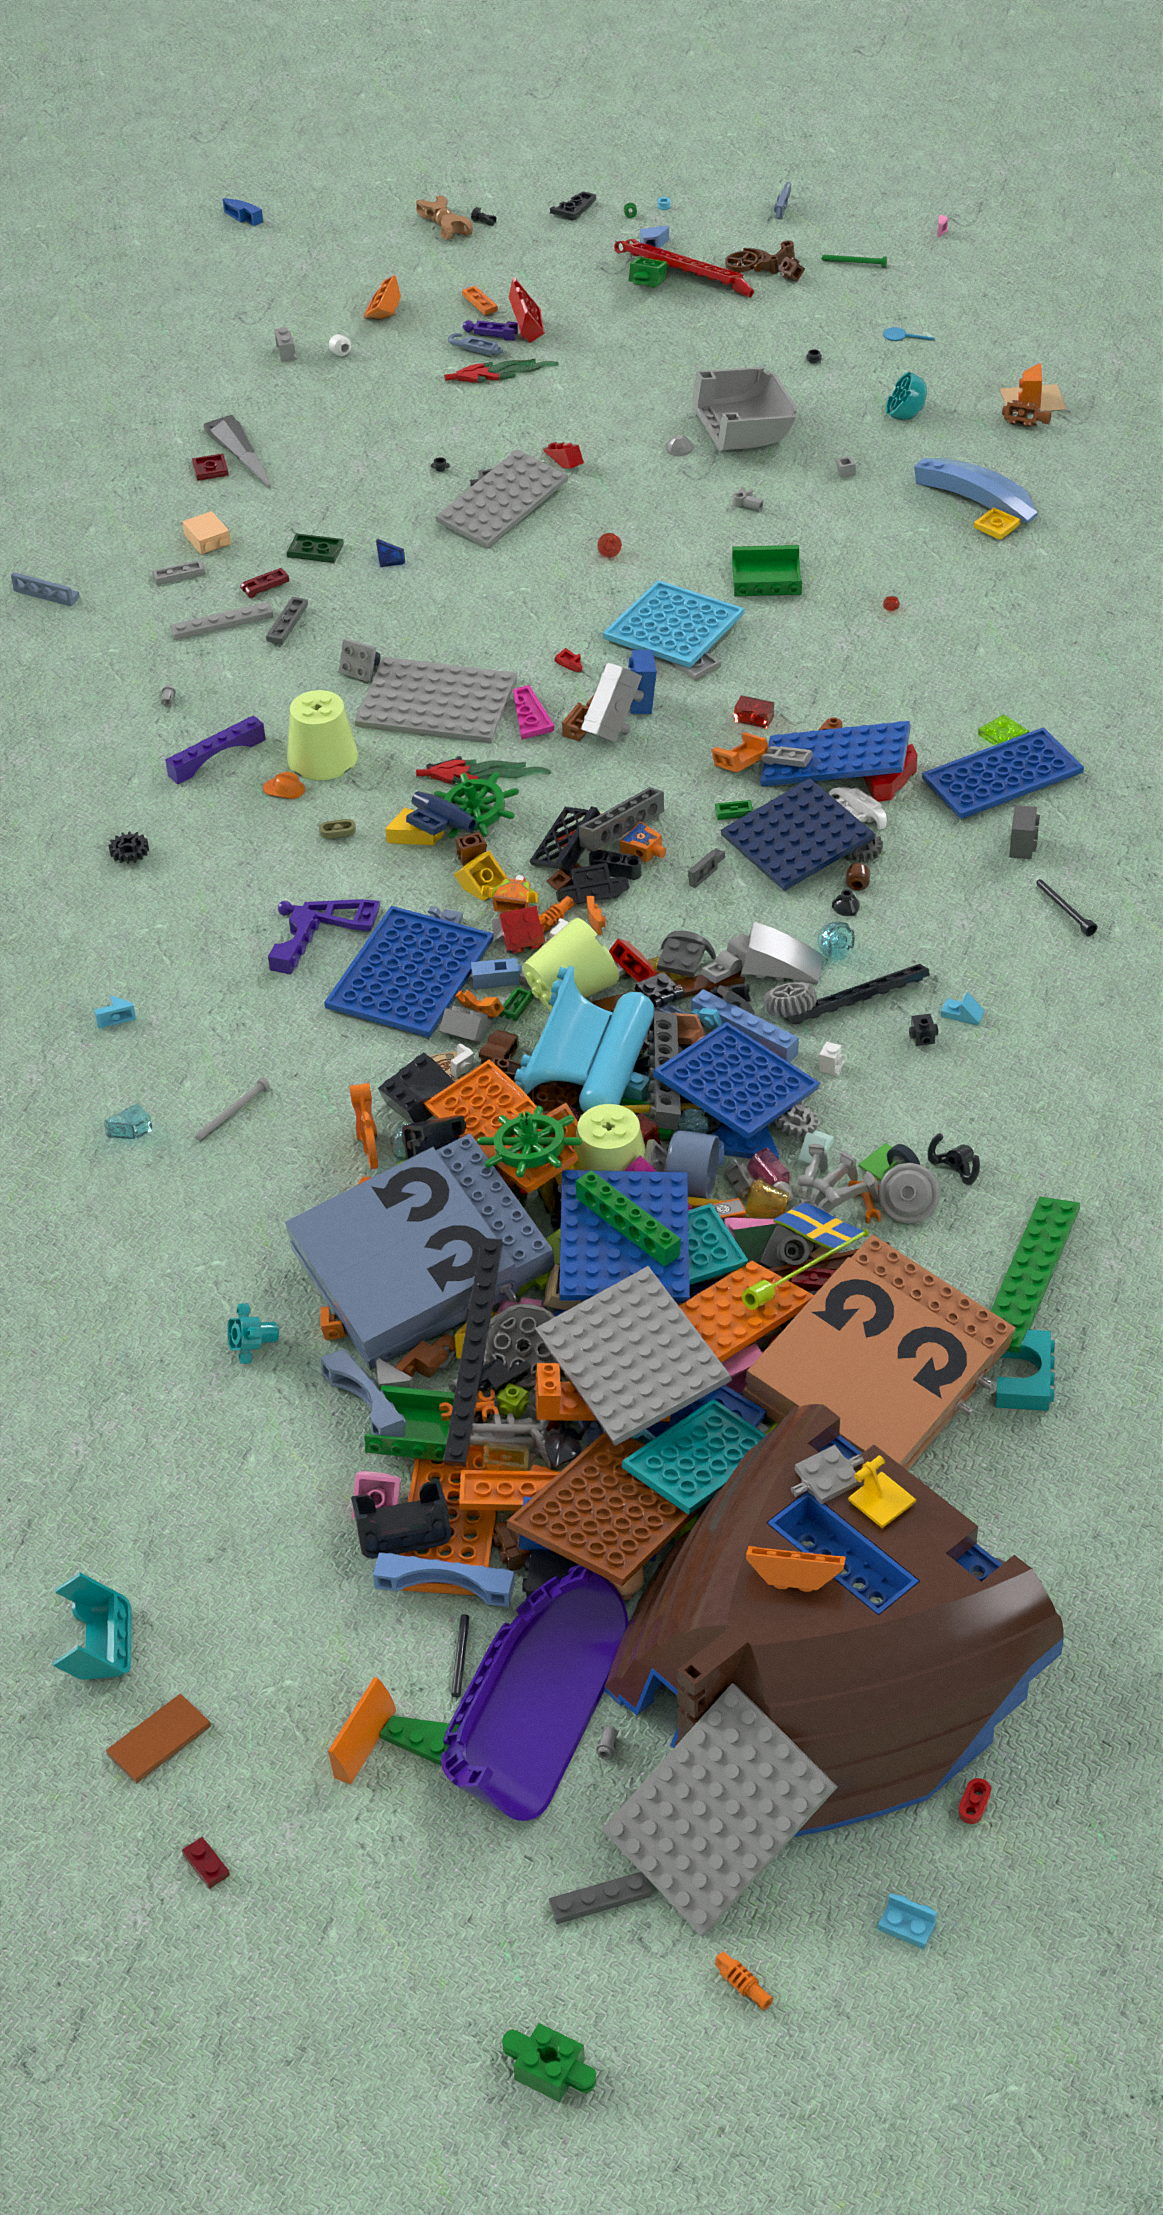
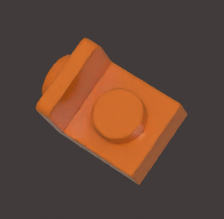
M329 1306L321 1307V1330L325 1340L346 1337L342 1321H336V1316L331 1314Z

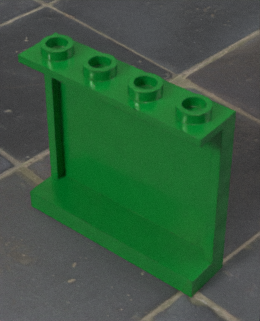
M799 545L732 547L734 596L802 595Z
M382 1385L380 1390L383 1391L385 1398L389 1403L392 1402L396 1411L405 1418V1437L372 1435L370 1430L369 1434L364 1435L365 1453L444 1461L450 1420L442 1421L441 1414L448 1413V1411H440V1404L446 1402L453 1406L455 1393Z

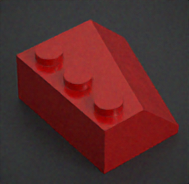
M515 277L512 278L509 300L521 330V336L531 343L545 334L541 309Z

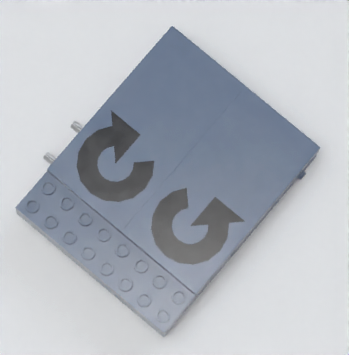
M471 1134L438 1150L432 1147L285 1222L287 1232L292 1239L290 1241L292 1251L333 1314H335L336 1319L342 1321L347 1336L369 1370L377 1367L376 1360L378 1358L387 1362L414 1348L422 1340L427 1341L468 1319L481 1238L503 1239L493 1306L507 1298L510 1301L515 1300V1294L519 1292L520 1286L551 1271L555 1265L552 1247L495 1167H485L484 1163L488 1160V1157Z

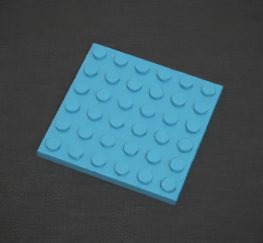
M657 580L603 632V639L635 650H653L655 657L691 668L745 614L744 608Z

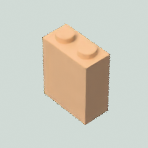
M212 511L182 521L185 537L201 555L231 544L229 530Z

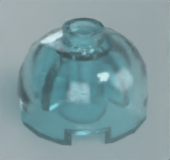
M830 922L820 930L818 947L826 957L834 960H843L848 957L845 954L848 953L850 948L853 949L855 942L854 930L850 929L848 923Z

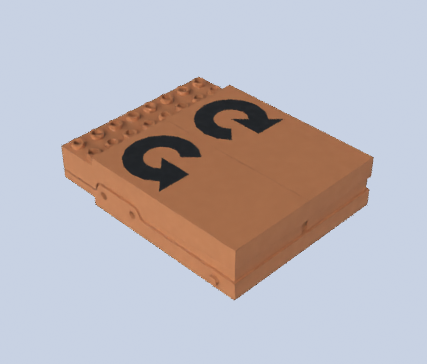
M872 1234L851 1258L848 1257L747 1370L745 1382L748 1385L743 1389L742 1396L765 1409L766 1415L778 1424L794 1406L800 1408L809 1404H823L840 1417V1436L863 1453L872 1445H876L909 1471L959 1410L968 1416L972 1414L973 1409L964 1403L980 1384L988 1390L994 1387V1384L987 1380L985 1376L1010 1347L1015 1327Z

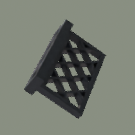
M565 806L530 859L531 865L561 869L565 874L569 875L570 869H573L585 848L580 847L579 826L599 816L601 813L598 808L591 806L589 810ZM568 813L573 814V816L565 819ZM576 820V824L567 828V824ZM564 826V830L556 833L559 828ZM567 834L566 838L558 841V838ZM556 841V843L547 847L550 842ZM558 848L559 851L549 855L550 851ZM544 854L547 855V857H545V858H543V859H541V860H538L540 856H542V855H544Z

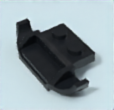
M607 863L570 869L573 885L557 890L556 897L557 901H560L569 896L573 899L574 904L579 905L587 902V896H594V901L616 898L630 888L626 877L610 879Z

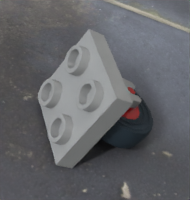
M347 638L343 639L338 673L367 682L372 681L373 667L380 664L381 656L376 652V647Z

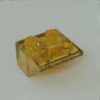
M482 1440L480 1470H528L529 1449L527 1446Z

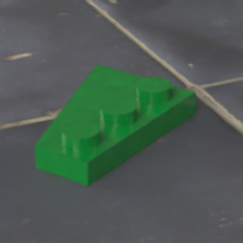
M391 1716L380 1732V1739L442 1766L441 1753L446 1752L449 1745L444 1744L443 1739L450 1723ZM455 1724L454 1728L452 1729V1732L457 1731L459 1727L458 1724Z

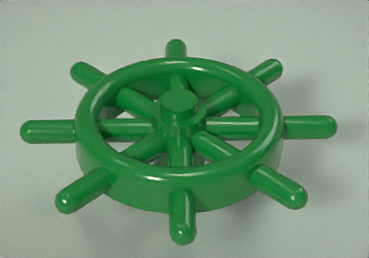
M494 772L488 780H469L467 774L462 773L460 775L462 783L454 786L448 793L434 792V795L453 804H460L459 807L471 816H475L477 824L473 831L480 830L481 835L487 837L488 831L486 827L495 823L500 817L508 819L515 817L513 812L504 810L505 799L517 795L519 789L513 788L502 792V789L495 783L499 778L498 772ZM487 793L492 794L491 796L485 797ZM495 802V805H494V806H489V805H487V804H490V803ZM452 828L449 832V837L454 838L460 829Z
M541 1106L535 1108L534 1114L524 1111L525 1115L521 1112L518 1117L511 1120L504 1115H500L498 1121L502 1126L497 1130L495 1136L479 1137L477 1139L479 1145L495 1146L496 1155L485 1161V1167L491 1168L503 1162L510 1167L517 1168L516 1175L519 1178L524 1176L526 1169L540 1167L548 1163L555 1168H560L562 1163L557 1157L561 1154L564 1147L579 1146L583 1143V1140L579 1137H565L563 1128L574 1122V1116L568 1115L557 1121L550 1116L542 1115L543 1108ZM551 1134H554V1135H555V1137H547V1136H549V1135H551ZM504 1145H513L508 1149L504 1147Z

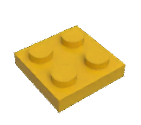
M993 507L974 522V528L1001 540L1020 525L1021 519Z

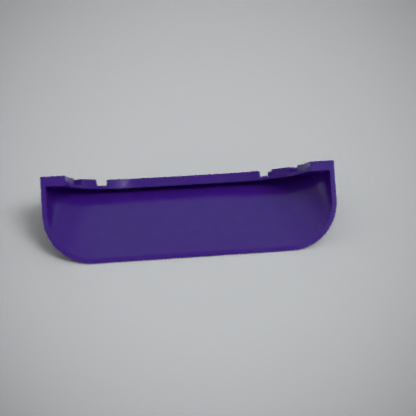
M581 1565L570 1568L569 1575L559 1579L558 1576H555L540 1586L516 1608L515 1611L518 1613V1616L512 1623L505 1622L501 1626L454 1713L443 1739L444 1744L449 1745L447 1751L441 1753V1765L447 1778L454 1785L514 1820L529 1821L535 1819L549 1806L605 1691V1684L618 1647L629 1624L625 1604L614 1585L607 1578ZM455 1724H458L459 1727L457 1731L452 1732V1729L454 1728Z

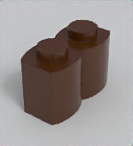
M495 1030L493 1034L489 1035L487 1043L479 1051L481 1064L489 1059L492 1061V1058L510 1060L519 1046L518 1035Z

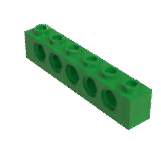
M591 1170L576 1180V1199L664 1267L680 1256V1237Z

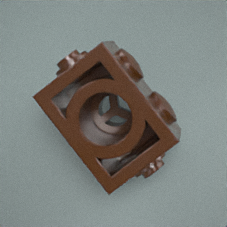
M480 832L456 838V854L462 866H465L478 855L487 851V843Z

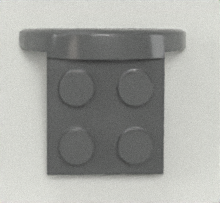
M673 931L663 940L661 945L663 951L657 963V970L694 978L705 950L712 959H716V954L710 942L703 936L689 931Z

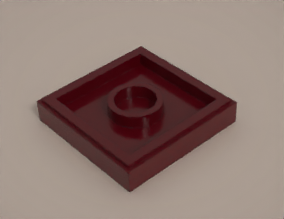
M223 453L192 458L197 481L229 476Z

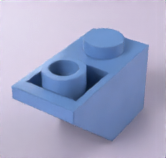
M669 225L640 229L641 243L660 248L669 241Z

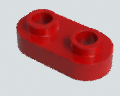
M975 1778L967 1784L958 1811L960 1819L967 1824H976L983 1817L991 1795V1786L986 1780Z

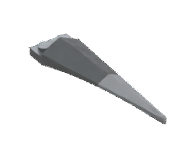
M233 415L204 423V429L211 439L236 456L271 489V484L239 421Z

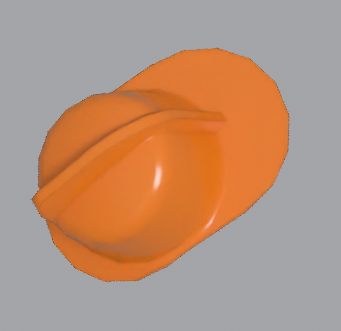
M282 772L277 774L275 778L267 781L263 786V790L271 796L294 799L304 794L305 786L300 782L299 777L295 773Z

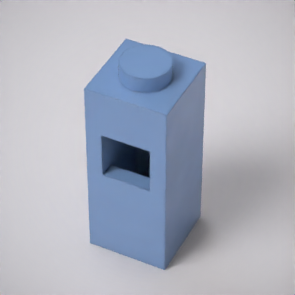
M517 958L471 962L473 988L481 989L519 985L522 965H518Z

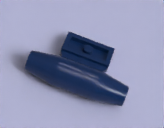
M420 791L415 792L412 796L411 802L418 809L406 815V822L433 836L446 829V826L467 832H472L475 829L477 820L461 807L436 795Z

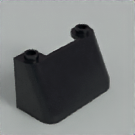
M455 1115L404 1125L402 1127V1138L406 1160L432 1147L438 1150L458 1140V1136L465 1133L466 1122L464 1116Z
M440 1480L424 1483L419 1490L420 1500L376 1508L374 1499L369 1495L352 1496V1507L362 1554L367 1558L374 1559L378 1558L379 1553L401 1554L442 1546L448 1543L451 1538L447 1503Z

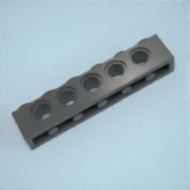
M649 787L579 826L580 847L586 848L588 851H597L599 848L631 831L639 822L645 823L657 817V815L664 812V792Z

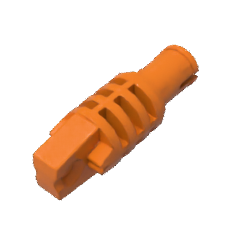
M566 896L560 903L552 905L539 916L543 933L558 923V920L564 917L565 912L574 906L571 897Z
M724 1951L716 1956L715 1966L720 1970V1975L731 1986L739 1991L742 1996L752 1999L761 2010L764 2011L770 2007L774 1998L761 1988L758 1978L753 1976L738 1960H734Z

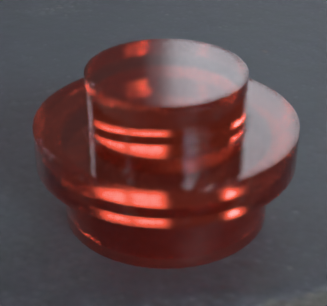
M888 596L883 601V607L888 611H895L900 607V602L897 597Z

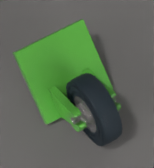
M885 1143L860 1162L858 1167L865 1172H870L877 1180L881 1181L887 1171L899 1164L914 1163L920 1165L916 1154L906 1145L897 1144L892 1147Z

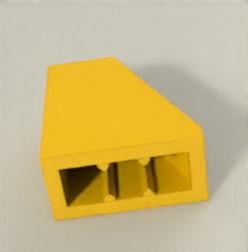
M406 807L385 828L387 843L434 845L442 838L444 830L433 836L407 823L406 815L414 810Z

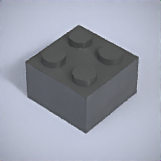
M1015 805L1009 857L1032 859V852H1036L1037 841L1034 840H1038L1039 827L1035 826H1039L1040 815H1037V807Z

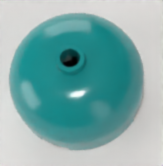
M906 372L895 383L894 386L896 388L892 396H888L885 406L886 413H890L891 417L899 420H909L915 417L923 409L927 397V386L924 380L914 373Z

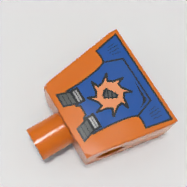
M639 822L620 840V853L639 856L642 862H648L654 856L663 858L666 854V848L662 847V836L642 822Z

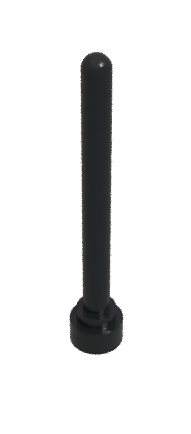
M1042 879L1037 880V886L1080 924L1081 932L1089 937L1097 931L1098 926L1092 920L1084 919Z

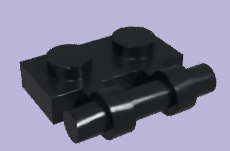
M664 972L636 983L634 988L636 992H641L649 997L650 1000L652 999L655 1008L658 1006L663 1007L670 1001L675 1002L685 994L683 989H674L676 984Z

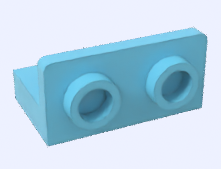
M890 1893L888 1905L878 1924V1930L925 1949L936 1925L937 1912L927 1905L914 1903L905 1896Z

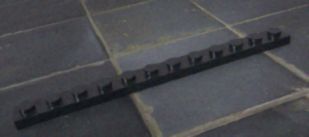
M481 1238L444 1455V1465L466 1467L503 1239Z

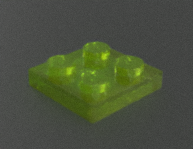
M1005 714L978 729V735L994 746L1029 733V730Z

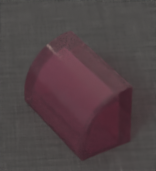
M767 1147L757 1152L747 1165L749 1174L768 1196L772 1195V1187L775 1183L782 1181L789 1184L790 1172Z

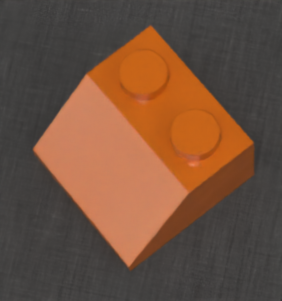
M1036 364L1023 372L1022 378H1019V388L1022 389L1021 392H1018V401H1021L1023 405H1027L1030 402L1037 404L1036 407H1041V364Z

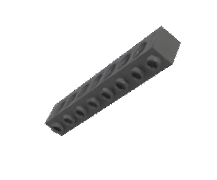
M654 1011V1017L647 1036V1042H650L647 1054H649L648 1067H650L648 1079L650 1080L648 1092H651L649 1105H652L649 1118H652V1127L677 1130L681 1116L680 1094L653 1076L656 1068L678 1054L677 1015Z

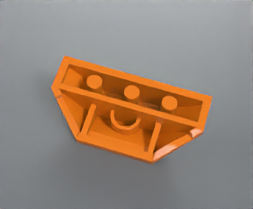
M395 275L381 283V287L374 294L363 315L364 318L383 319L391 317L395 313L401 298Z
M748 1546L746 1560L768 1585H774L778 1589L794 1587L804 1592L818 1590L843 1571L846 1558L844 1556Z

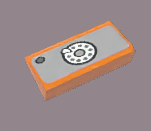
M739 1198L712 1203L723 1221L724 1218H744L746 1215V1210Z

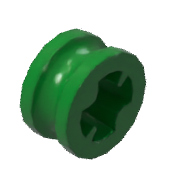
M627 203L624 206L626 217L633 218L637 215V207L634 203Z

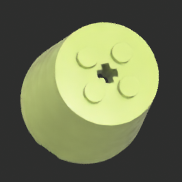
M324 690L309 691L296 697L290 705L287 746V763L289 768L294 773L302 774L303 778L310 780L334 779L344 775V771L347 769H352L358 759V750L343 700L337 694Z
M580 918L571 920L522 965L525 978L531 987L532 993L550 1011L553 1008L552 1005H549L552 995L551 990L554 981L559 979L557 975L560 967L568 969L570 965L575 968L574 981L584 998L615 985L616 981L619 980L618 970L605 944L603 946L600 945L595 938L598 934Z
M603 1104L587 1110L580 1117L576 1137L581 1138L583 1143L579 1146H574L578 1156V1160L575 1162L577 1170L624 1171L640 1155L644 1157L645 1144L637 1116L628 1108L615 1104Z

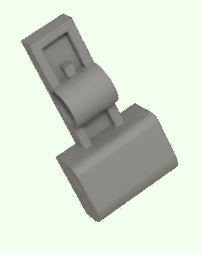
M741 934L728 942L727 951H722L717 956L716 962L703 967L701 975L708 978L711 982L717 983L742 971L750 938L745 934Z

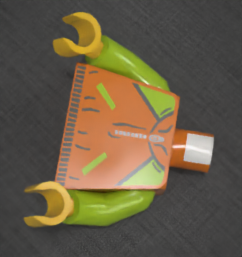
M517 875L515 879L506 878L495 888L483 885L481 890V896L493 899V908L497 912H509L528 908L530 903L535 905L539 901L538 892L530 888V882L526 881L525 877Z

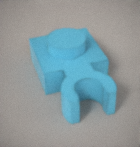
M702 1008L701 1011L694 1009L690 1013L697 1014L700 1022L707 1028L716 1029L723 1024L718 1010Z

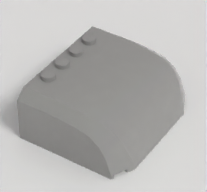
M764 367L696 371L692 398L694 409L719 451L767 446L777 443L789 432L796 417L797 407L776 374L772 372L769 374L764 371Z

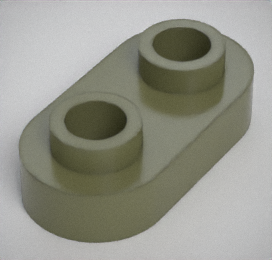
M351 819L326 821L319 826L320 836L326 839L349 837L356 832V824Z

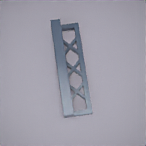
M15 572L11 574L15 592L67 606H72L80 598L79 592L71 590V587Z

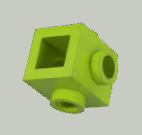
M511 1383L505 1389H501L497 1395L499 1414L506 1418L508 1414H513L514 1419H520L527 1411L526 1407L529 1405L528 1391Z

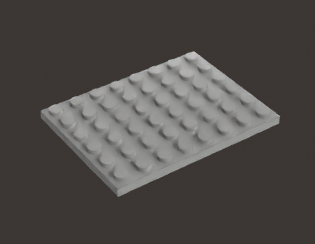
M383 657L355 719V726L492 743L516 683L517 673Z
M649 1266L535 1328L538 1336L556 1362L559 1363L565 1375L615 1446L732 1381L728 1371Z
M732 1683L602 1830L699 1934L705 1936L836 1790L837 1786L736 1684Z

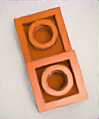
M587 896L589 923L598 935H602V928L606 927L605 916H602V909L598 908V904H594V896Z

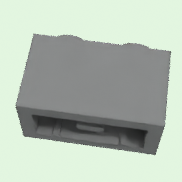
M452 1006V1009L445 1008L439 1031L481 1042L493 1024V1020L487 1018L488 1014Z

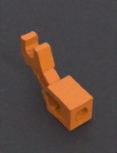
M469 990L465 993L459 991L455 995L459 1003L465 1008L469 1007L477 1012L488 1014L487 1018L498 1017L505 1009L498 997H484L482 1001H479Z

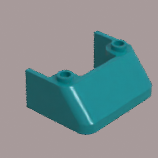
M81 1572L55 1588L56 1594L72 1601V1613L77 1620L86 1624L85 1648L79 1645L53 1661V1666L80 1680L120 1677L129 1672L131 1669V1604L124 1595Z

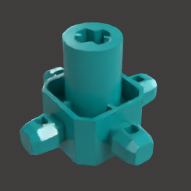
M248 1303L238 1304L236 1311L238 1318H229L227 1323L228 1346L230 1350H240V1354H238L240 1364L252 1362L250 1349H260L262 1343H275L279 1338V1328L276 1322H261L259 1317H249L251 1311Z

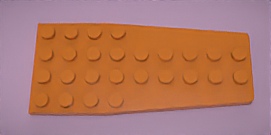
M490 1059L424 1103L426 1109L436 1119L463 1115L466 1129L463 1135L458 1136V1139L471 1134L476 1142L479 1137L495 1136L497 1130L502 1126L498 1121L500 1115H504L511 1120L518 1117L521 1112L525 1115L524 1111L534 1114V1110L537 1107L525 1092ZM551 1134L547 1137H555V1135ZM479 1145L488 1159L496 1155L494 1145ZM504 1145V1147H505L506 1149H508V1148H510V1147L513 1146V1145ZM565 1146L557 1157L562 1163L560 1168H555L548 1163L540 1167L526 1169L524 1176L521 1178L516 1175L517 1168L510 1167L503 1162L494 1165V1167L523 1190L530 1193L578 1160V1156L571 1146Z

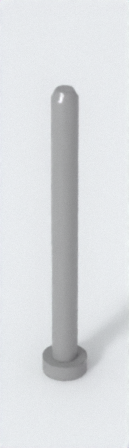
M264 1078L257 1080L255 1087L200 1130L195 1138L202 1140L257 1094L270 1089L268 1081Z

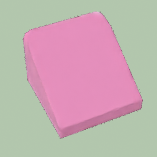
M939 215L938 237L948 231V217Z

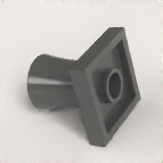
M777 1224L758 1262L768 1268L788 1264L798 1265L808 1259L815 1243ZM788 1248L791 1249L792 1255L788 1253Z

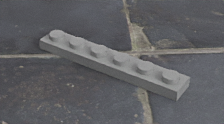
M269 602L178 622L170 626L173 636L177 640L274 616Z

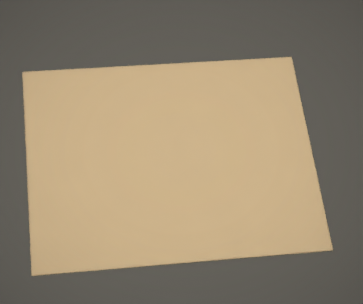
M1057 384L1042 385L1040 411L1066 409ZM1022 388L1000 389L1006 406L1007 402L1018 400V392H1021Z

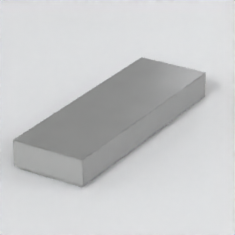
M198 560L153 570L152 574L156 585L204 575L205 570L201 561Z

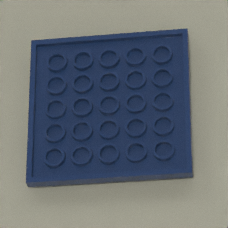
M810 778L721 829V835L783 891L875 838L872 830Z

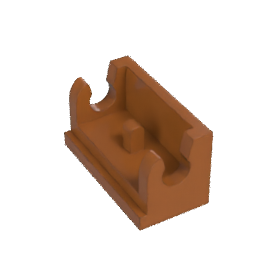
M579 702L562 722L563 737L579 742L582 740L587 732L581 730L589 707L581 705Z

